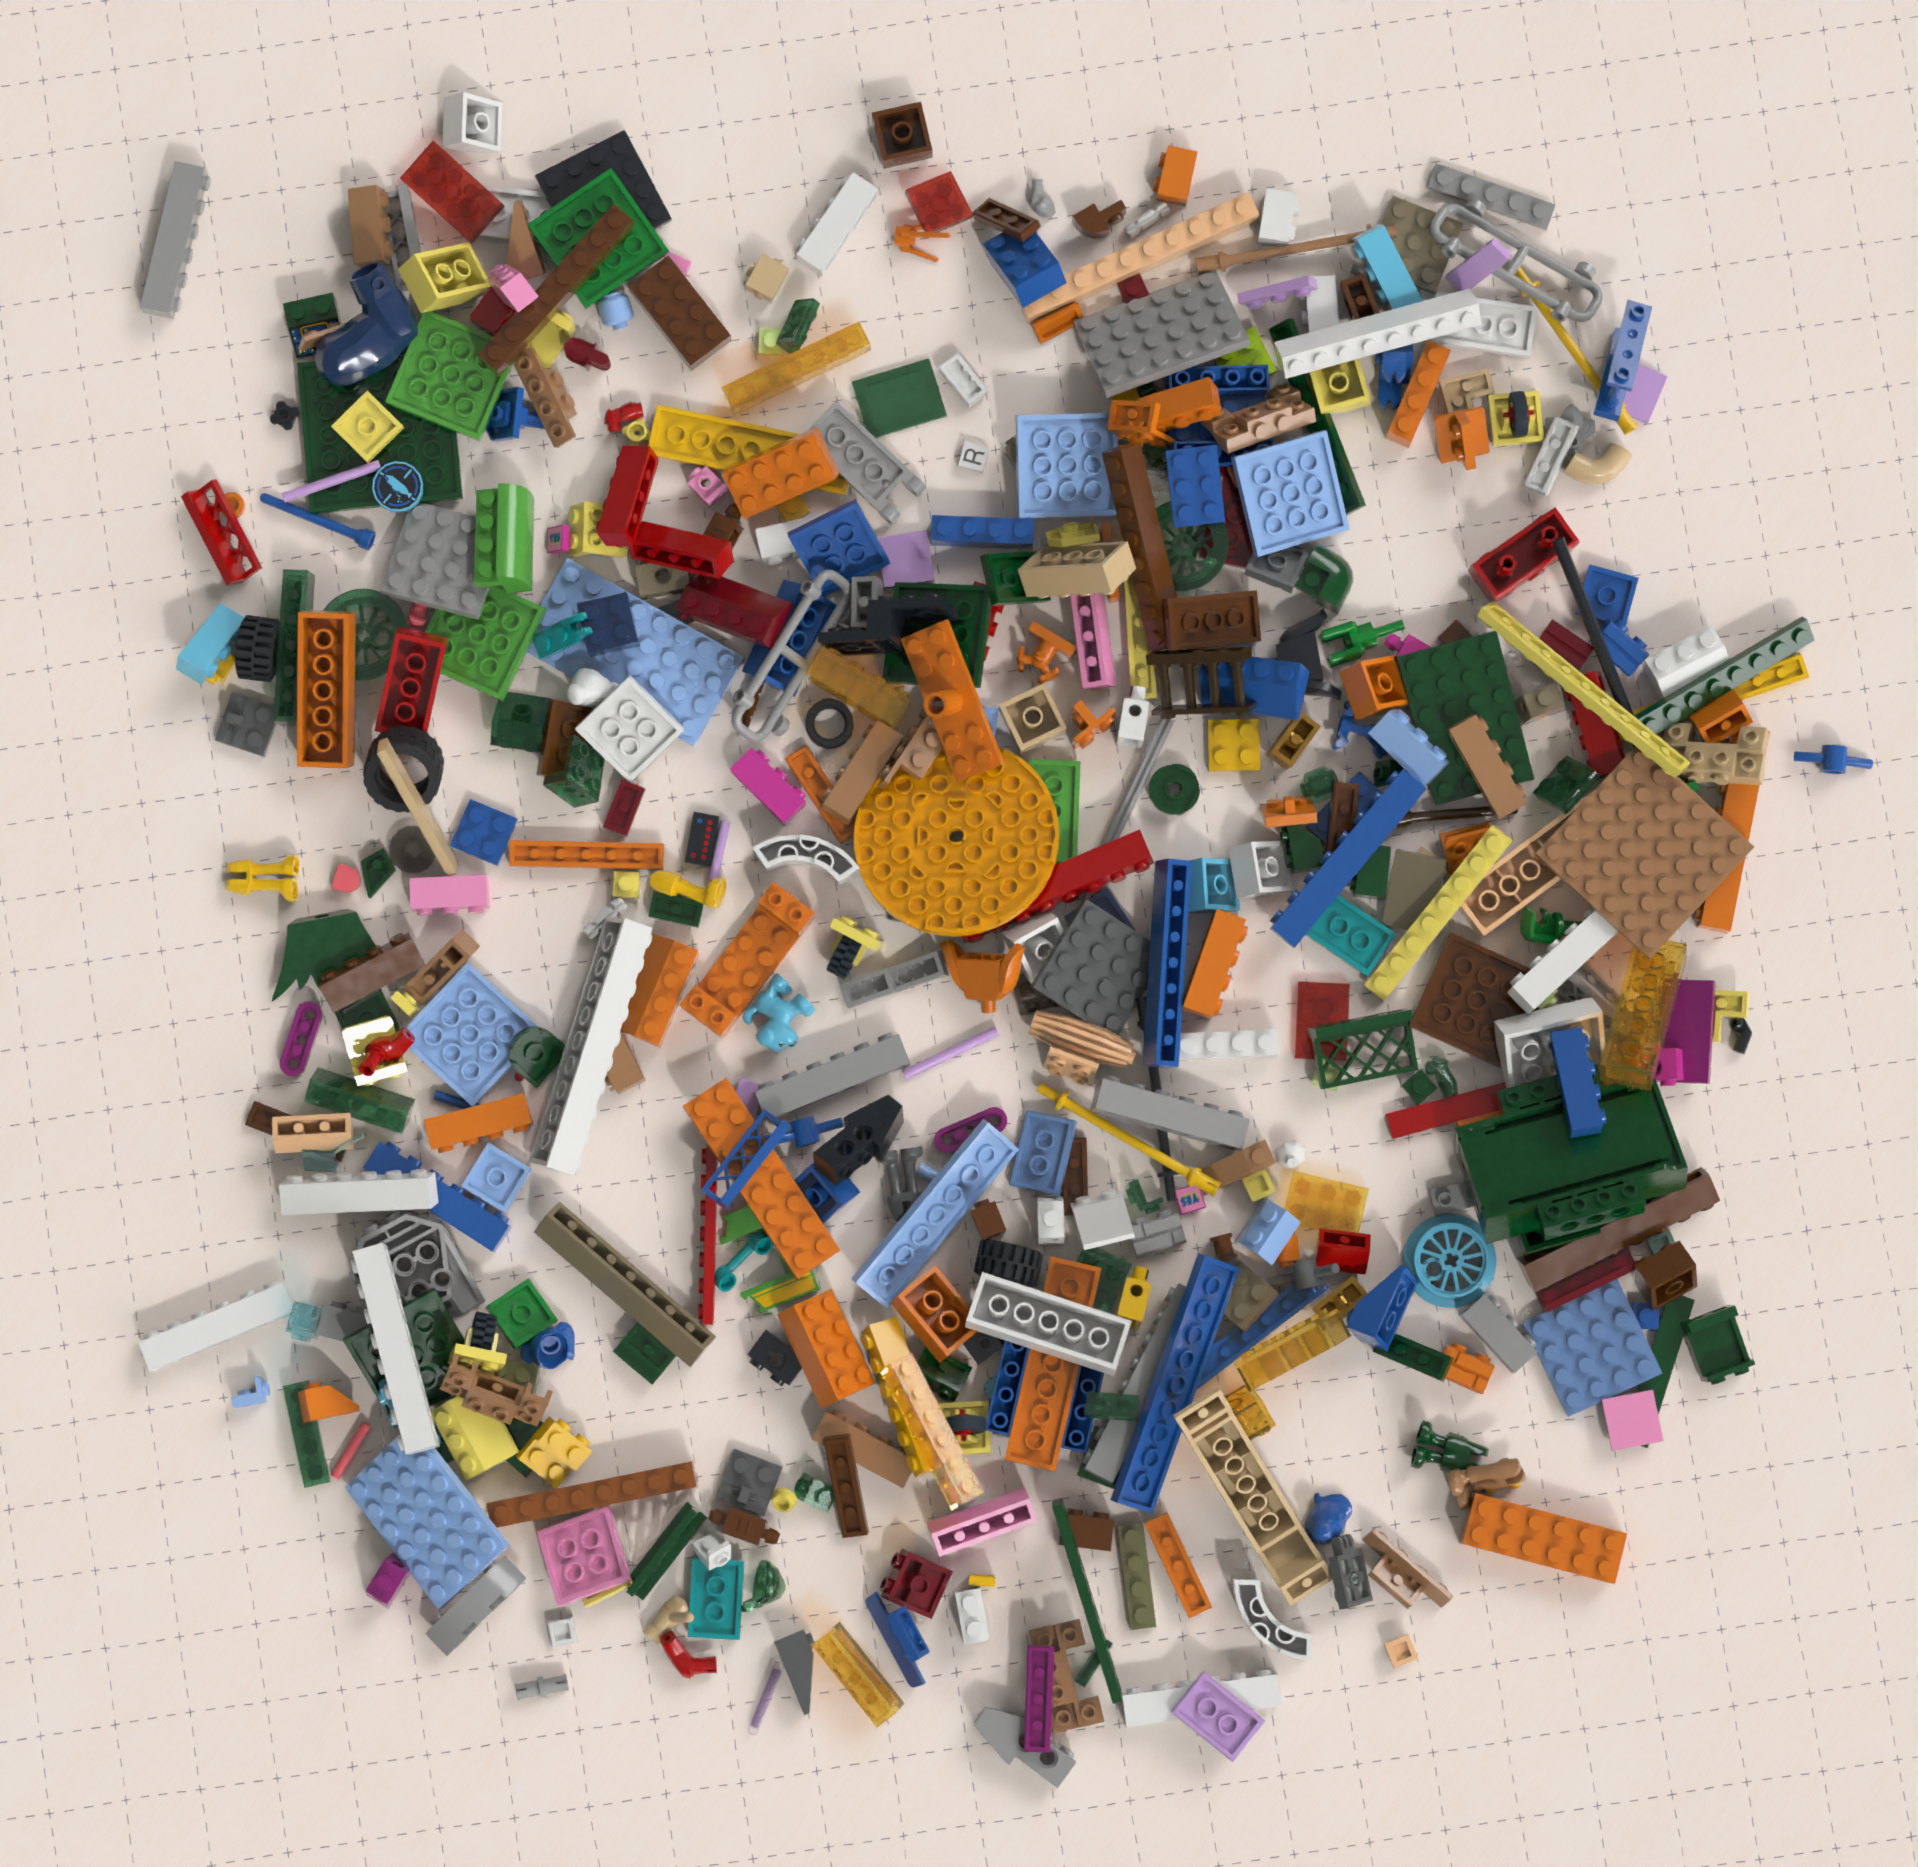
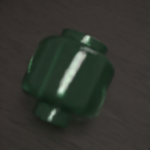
M1321 766L1303 775L1304 783L1300 784V788L1304 797H1309L1314 803H1319L1331 798L1333 781H1339L1333 769L1329 770L1326 766Z

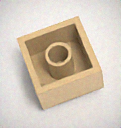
M1045 683L998 705L1000 714L1020 755L1067 733V727Z

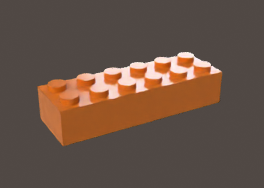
M310 610L298 612L297 767L350 768L354 766L356 612Z
M1472 1493L1460 1544L1615 1584L1628 1533Z

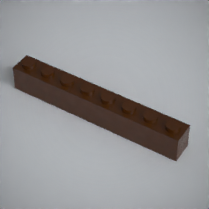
M613 204L535 290L539 297L520 312L516 311L477 354L480 362L497 377H500L633 230V220Z
M1139 442L1119 445L1102 452V457L1123 541H1128L1136 566V570L1131 573L1149 650H1166L1163 599L1177 598L1141 444Z
M1700 1167L1687 1174L1686 1189L1647 1199L1645 1213L1599 1225L1601 1229L1600 1234L1527 1255L1524 1254L1518 1257L1517 1260L1528 1285L1535 1292L1545 1291L1560 1280L1572 1278L1576 1272L1584 1268L1596 1266L1600 1260L1606 1257L1620 1254L1622 1249L1630 1245L1642 1243L1646 1237L1652 1234L1663 1233L1669 1226L1677 1222H1685L1691 1218V1215L1699 1211L1711 1209L1715 1203L1721 1200L1709 1173Z

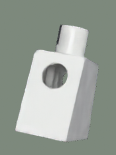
M1131 686L1129 698H1124L1116 745L1142 749L1149 702L1144 701L1146 688ZM1137 711L1139 716H1132L1130 712Z
M1062 1196L1037 1197L1038 1246L1064 1245V1204Z

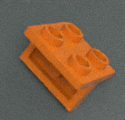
M1483 406L1434 417L1439 461L1443 464L1457 460L1463 463L1466 470L1475 469V456L1490 452L1485 409Z
M1082 700L1073 705V718L1071 720L1080 731L1084 730L1073 738L1072 747L1077 749L1080 746L1084 749L1094 741L1095 734L1098 731L1104 733L1114 725L1116 710L1111 708L1100 718L1096 719Z
M1489 822L1439 834V841L1447 860L1449 875L1456 871L1491 827Z

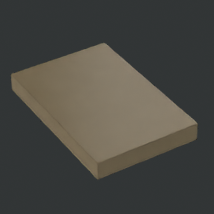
M1396 849L1382 924L1408 930L1442 888L1447 860Z

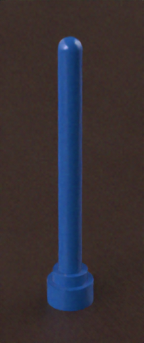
M267 493L260 495L262 503L349 537L362 549L369 551L374 543L375 531L367 528L356 530L319 514L310 513L309 510L289 502H284V500Z

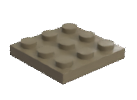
M1392 196L1381 224L1385 227L1396 225L1397 235L1390 236L1415 287L1435 295L1449 261V258L1441 252L1443 246L1436 242L1430 234V225L1436 212ZM1446 216L1440 226V231L1447 237L1458 238L1463 223Z

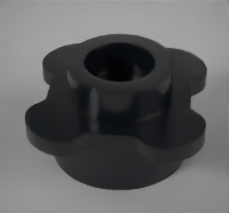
M279 401L276 404L274 414L270 416V422L274 425H280L285 430H291L300 412L297 407H289L284 401ZM287 414V417L283 418L282 415Z

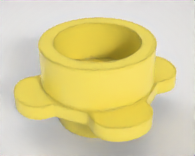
M641 418L636 419L635 422L624 426L622 429L623 435L627 436L630 441V446H640V443L650 440L651 431L646 429L645 421ZM636 431H639L640 434H639V435H635V432H636Z

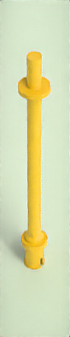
M1519 267L1515 276L1538 289L1540 282L1532 283L1523 269ZM1524 292L1520 293L1521 297L1528 296ZM1529 296L1594 388L1599 392L1601 378L1561 322L1552 317L1550 307ZM1623 402L1621 414L1616 423L1623 431V434L1628 435L1638 427V424L1635 423L1625 409L1627 406Z
M1043 1083L1039 1085L1036 1092L1057 1103L1055 1110L1059 1111L1062 1107L1068 1109L1184 1176L1188 1182L1187 1185L1191 1187L1194 1185L1214 1197L1219 1189L1221 1182L1202 1173L1201 1168L1190 1169L1068 1098V1090L1060 1094Z

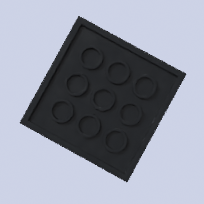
M625 130L535 175V179L552 208L612 168L654 230L672 221L667 208Z

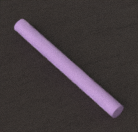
M379 460L281 494L284 502H288L378 471L381 466Z
M994 1026L904 1069L902 1072L906 1080L999 1036V1033Z

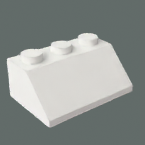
M1710 625L1644 660L1643 672L1660 700L1726 662L1729 660V656L1714 627Z

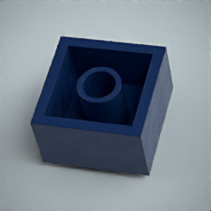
M627 592L576 603L578 613L586 612L588 617L581 622L582 628L591 627L593 632L584 637L590 657L640 646L630 597Z

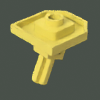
M1094 521L1081 524L1070 522L1064 524L1063 527H1058L1045 533L1049 547L1063 548L1100 541V535Z

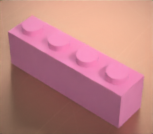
M1101 593L1084 597L1080 596V594L1070 595L1083 689L1094 691L1117 687L1105 595H1101Z
M1024 1487L927 1522L940 1557L1037 1522V1518Z

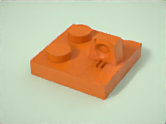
M1293 796L1283 797V802L1280 799H1270L1266 803L1260 804L1261 815L1266 828L1317 823V812L1312 800L1307 799V797L1298 796L1293 798Z

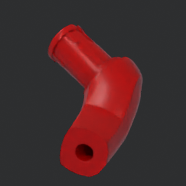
M402 1028L391 1036L372 1040L365 1048L366 1056L359 1065V1071L365 1076H372L379 1063L400 1059L415 1042L414 1035L406 1028Z
M672 1630L661 1636L660 1643L667 1657L684 1678L691 1679V1677H694V1674L717 1673L716 1656L693 1658Z

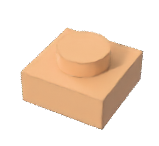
M1409 1634L1383 1643L1393 1668L1418 1659Z

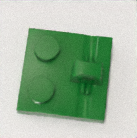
M529 1278L485 1307L489 1314L497 1315V1326L514 1350L558 1321Z

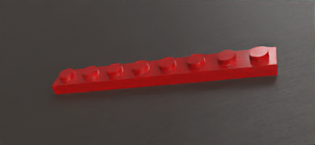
M708 1145L707 1148H702L701 1163L706 1164V1174H701V1189L718 1169V1160ZM714 1181L709 1190L716 1195L717 1181ZM705 1195V1200L700 1202V1216H705V1226H700V1241L704 1242V1252H699V1267H704V1276L699 1278L698 1293H703V1304H698V1319H702L703 1325H714L717 1203Z

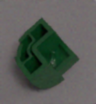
M1317 544L1294 588L1316 599L1315 603L1338 614L1351 590L1353 571L1344 558Z

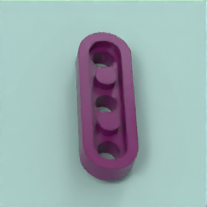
M304 1002L297 1008L280 1058L282 1072L291 1077H297L305 1071L323 1019L321 1007L314 1002ZM311 1010L314 1011V1018L308 1020L306 1013ZM300 1035L306 1036V1042L304 1044L298 1043V1037ZM293 1059L298 1061V1066L295 1069H291L289 1065Z
M992 1107L941 1128L934 1137L935 1147L938 1151L945 1154L957 1151L969 1137L966 1134V1128L968 1126L976 1128L983 1119L989 1122L992 1116L999 1118V1124L993 1127L1002 1132L1007 1125V1115L1002 1109ZM945 1136H949L952 1139V1143L948 1146L942 1143V1138Z

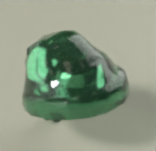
M761 1560L759 1562L754 1577L753 1597L742 1603V1612L761 1608L764 1604L778 1600L786 1590L785 1581L779 1569L771 1561Z

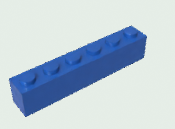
M388 1141L386 1145L381 1142L378 1143L363 1168L367 1171H376L377 1175H386L387 1171L401 1170L402 1174H408L412 1170L422 1169L420 1167L423 1163L411 1155L406 1159L399 1154L401 1149ZM431 1169L430 1172H435L438 1203L427 1210L495 1253L511 1229V1226L507 1224L509 1219L498 1211L494 1215L485 1210L487 1204L476 1197L471 1201L464 1196L466 1192L464 1189L452 1183L451 1187L442 1182L444 1176Z

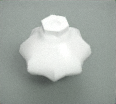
M1296 1140L1291 1142L1284 1141L1280 1147L1275 1149L1277 1155L1276 1162L1285 1169L1298 1168L1301 1163L1306 1161V1147L1301 1146Z

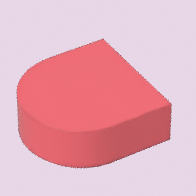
M338 863L331 888L345 893L354 892L360 886V874L354 868Z

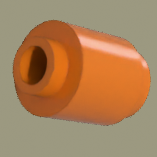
M1295 1232L1274 1262H1280V1267H1289L1291 1264H1295V1261L1300 1260L1298 1235L1295 1236Z

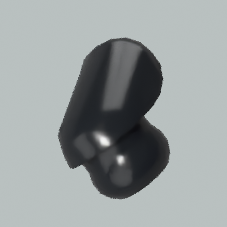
M1732 1017L1729 1025L1737 1038L1733 1051L1745 1055L1752 1031L1744 1018Z

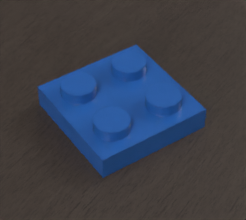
M1589 564L1583 587L1596 620L1605 622L1609 618L1614 623L1618 619L1626 626L1639 578ZM1577 607L1575 615L1581 616Z
M470 799L450 847L499 866L518 819Z

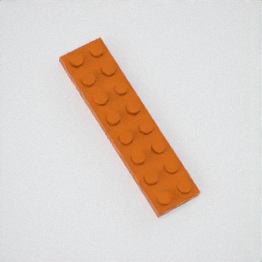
M727 1078L682 1106L720 1165L755 1122ZM756 1129L753 1131L750 1137L756 1136ZM767 1138L761 1139V1145L764 1144ZM748 1140L743 1144L744 1156L757 1153V1140ZM740 1149L734 1157L741 1156ZM773 1149L739 1193L797 1280L841 1250ZM745 1159V1165H747L751 1159ZM734 1160L728 1163V1176L739 1175L742 1172L741 1160Z
M1051 1256L1043 1292L1093 1308L1101 1268ZM1033 1349L1029 1350L1004 1460L1056 1471L1079 1370L1078 1364Z

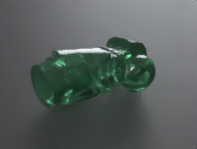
M1432 1058V1061H1428L1425 1064L1426 1073L1428 1075L1435 1074L1443 1098L1457 1095L1458 1083L1449 1070V1061L1444 1058Z

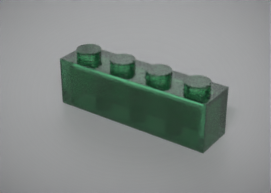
M317 1067L310 1078L304 1102L337 1113H351L352 1118L402 1134L410 1121L416 1099L374 1085L357 1086L356 1079Z

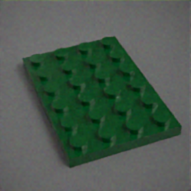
M1495 630L1396 657L1408 698L1414 728L1423 730L1428 736L1427 740L1434 747H1440L1446 753V759L1449 761L1444 769L1429 783L1435 806L1481 794L1446 731L1447 728L1471 714H1476L1478 718L1482 716L1489 728L1486 731L1490 740H1496L1501 749V752L1498 754L1502 762L1507 761L1514 772L1511 776L1514 783L1518 784L1534 780L1498 634Z

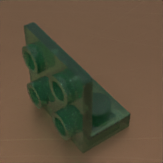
M572 735L569 737L565 770L544 776L543 786L574 808L599 802L605 758L576 735Z
M1098 1247L1087 1250L1082 1248L1076 1262L1101 1268L1093 1307L1109 1313L1132 1264Z

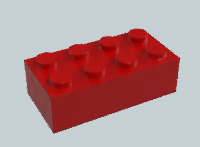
M397 627L374 731L383 732L392 727L407 726L416 727L421 731L428 732L448 638Z

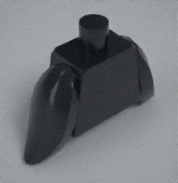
M1323 608L1314 616L1285 630L1279 637V644L1276 645L1277 657L1267 659L1301 663L1310 671L1305 695L1329 697L1340 701L1342 691L1323 680L1315 631L1328 618Z

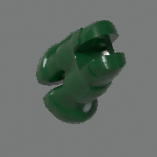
M1422 1420L1416 1436V1442L1441 1447L1444 1449V1452H1435L1415 1445L1412 1452L1411 1467L1420 1469L1424 1463H1437L1442 1471L1463 1470L1472 1465L1480 1466L1473 1462L1469 1463L1471 1453L1476 1456L1488 1457L1489 1449L1468 1441L1464 1436L1451 1432L1445 1437L1436 1434L1432 1430V1424L1429 1421Z

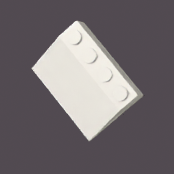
M1592 997L1532 1011L1529 1015L1524 1013L1494 1021L1496 1045L1506 1089L1556 1075L1549 1043L1550 1033L1579 1027L1582 1028L1583 1036L1587 1035L1589 1039L1590 1050L1587 1051L1588 1059H1593L1594 1064L1597 1063L1602 1079L1608 1077L1603 1011Z

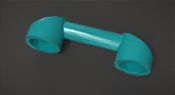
M756 1233L751 1235L747 1239V1244L725 1266L722 1265L717 1269L714 1282L719 1290L727 1292L735 1286L737 1278L732 1272L753 1251L758 1255H765L772 1249L773 1243L767 1234Z

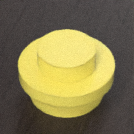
M777 1488L771 1496L772 1505L779 1512H789L797 1504L795 1493L787 1488Z

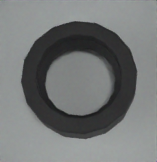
M822 699L813 704L808 710L805 719L806 732L810 740L817 746L825 749L838 748L844 745L850 739L854 729L853 715L849 708L841 701L835 699ZM825 709L836 710L844 718L845 726L843 732L835 738L827 739L821 737L815 729L814 722L816 716Z

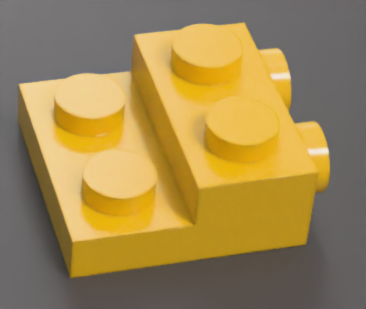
M549 1416L516 1457L557 1489L572 1469L574 1471L578 1470L592 1453V1450L588 1447L590 1442L580 1433L574 1436L569 1432L571 1427L561 1418L555 1421Z

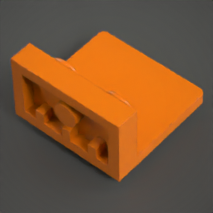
M1112 400L1107 430L1116 434L1117 439L1128 440V444L1140 442L1141 447H1143L1144 443H1148L1150 446L1165 448V445H1172L1175 442V439L1156 430L1161 404L1147 401Z

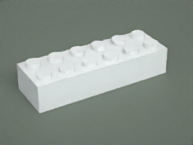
M982 1272L965 1327L1114 1376L1132 1321Z

